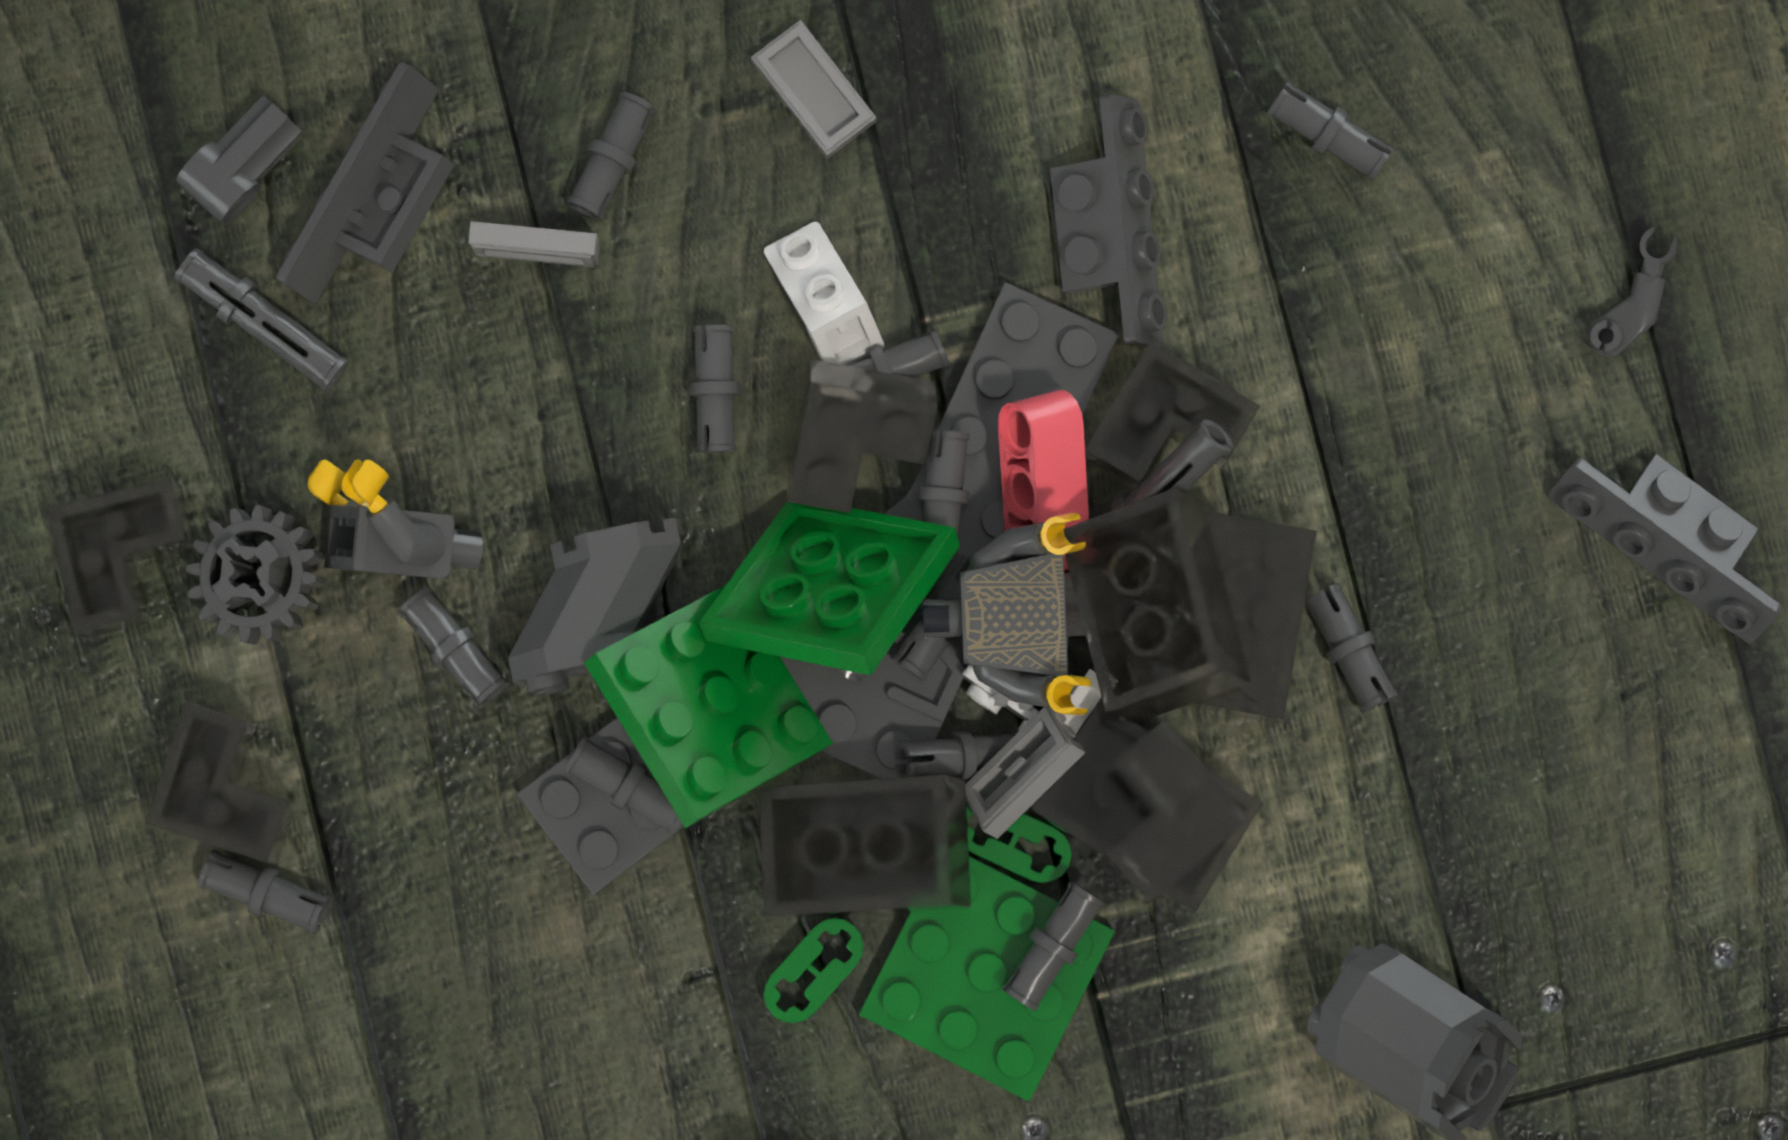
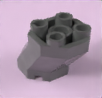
M676 518L662 519L665 532L654 533V531H651L649 521H641L583 533L573 537L576 550L567 552V548L562 541L550 544L555 571L508 657L514 685L517 687L527 686L528 693H532L533 697L569 690V678L590 674L584 664L585 661L595 653L639 631L683 548Z
M1383 943L1372 949L1358 945L1348 952L1342 963L1339 978L1326 999L1320 1001L1314 1007L1309 1016L1307 1026L1308 1032L1317 1037L1315 1052L1333 1069L1358 1082L1447 1140H1466L1467 1137L1461 1130L1468 1126L1480 1131L1490 1125L1516 1082L1518 1066L1508 1061L1510 1046L1521 1051L1523 1040L1520 1032L1507 1019L1486 1009L1404 954Z

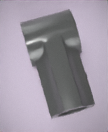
M263 95L218 143L212 141L206 144L189 159L179 172L176 183L221 225H226L242 213L253 201L261 188L259 182L281 161L304 134L287 115Z

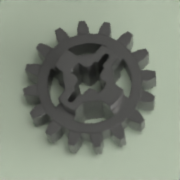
M255 505L250 518L246 511L233 508L230 509L231 525L227 526L215 520L208 523L209 529L214 536L210 543L199 540L194 541L192 546L203 555L201 563L186 565V572L198 576L200 584L194 586L187 593L191 599L206 601L207 604L201 609L198 617L201 621L209 623L219 621L217 634L232 639L239 632L240 642L257 645L262 633L266 640L279 642L282 641L281 625L284 624L295 630H301L304 627L302 619L298 615L302 607L311 610L318 609V602L309 596L311 587L326 585V578L312 573V566L325 559L324 554L314 549L305 548L314 534L311 530L301 526L293 529L294 516L279 511L273 518L270 508ZM256 534H269L275 537L271 542L265 540L258 547L248 543L245 538ZM250 562L262 565L256 572L260 580L259 585L262 588L250 585L256 579ZM254 603L267 611L265 614L253 617H245L237 613L241 608L247 610Z

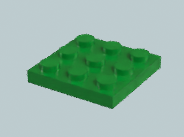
M790 497L699 621L704 640L871 676L959 549L960 544L955 527Z
M726 585L595 653L584 662L685 829L833 744L779 656L704 640L699 621Z
M945 844L859 1015L1030 1102L1115 930L1092 920L1073 950L1078 954L1073 964H1064L1039 1003L1037 1011L1028 1008L1005 993L1002 987L1004 984H1007L1032 945L1033 941L1029 939V936L1034 928H1043L1059 902Z

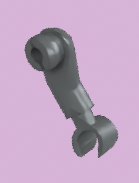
M1656 227L1648 229L1641 237L1639 247L1644 259L1640 273L1635 272L1630 295L1594 321L1589 328L1588 342L1591 348L1599 355L1613 357L1621 353L1653 326L1657 320L1666 281L1662 279L1665 265L1671 263L1676 257L1678 245L1676 238H1674L1670 250L1665 256L1661 258L1650 256L1647 252V244L1653 237Z

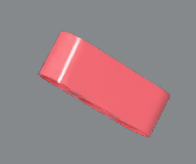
M1056 390L1007 403L1001 408L998 415L1004 532L1011 528L1046 522L1047 519L1054 516L1077 513L1081 519L1067 522L1064 528V535L1070 543L1076 544L1086 541V546L1080 551L1064 554V571L1080 567L1087 562L1090 555V527L1084 423L1078 402L1069 392Z

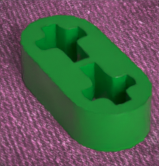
M969 804L958 817L956 825L957 836L966 850L1029 881L1037 883L1052 882L1061 877L1070 865L1072 854L1070 844L1065 835L1056 828L1024 813L1006 830V832L1013 834L1008 845L994 838H988L984 846L977 845L972 841L975 831L971 827L966 826L971 815L974 816ZM1044 836L1054 840L1053 852L1061 857L1057 867L1046 865L1041 873L1030 868L1032 857L1015 848L1019 838L1032 844H1039Z
M831 918L820 922L806 935L773 972L765 985V1004L774 1017L782 1022L797 1023L805 1021L821 1007L862 958L864 945L857 928L844 919ZM841 930L846 931L851 936L846 945L852 953L850 959L843 963L835 958L821 972L817 970L812 963L824 949L822 943L818 941L820 935L827 931L835 936ZM808 969L816 977L804 992L806 999L810 1001L808 1006L802 1011L795 1006L788 1008L786 1012L781 1010L776 1004L782 996L776 988L778 982L784 978L786 981L794 983Z

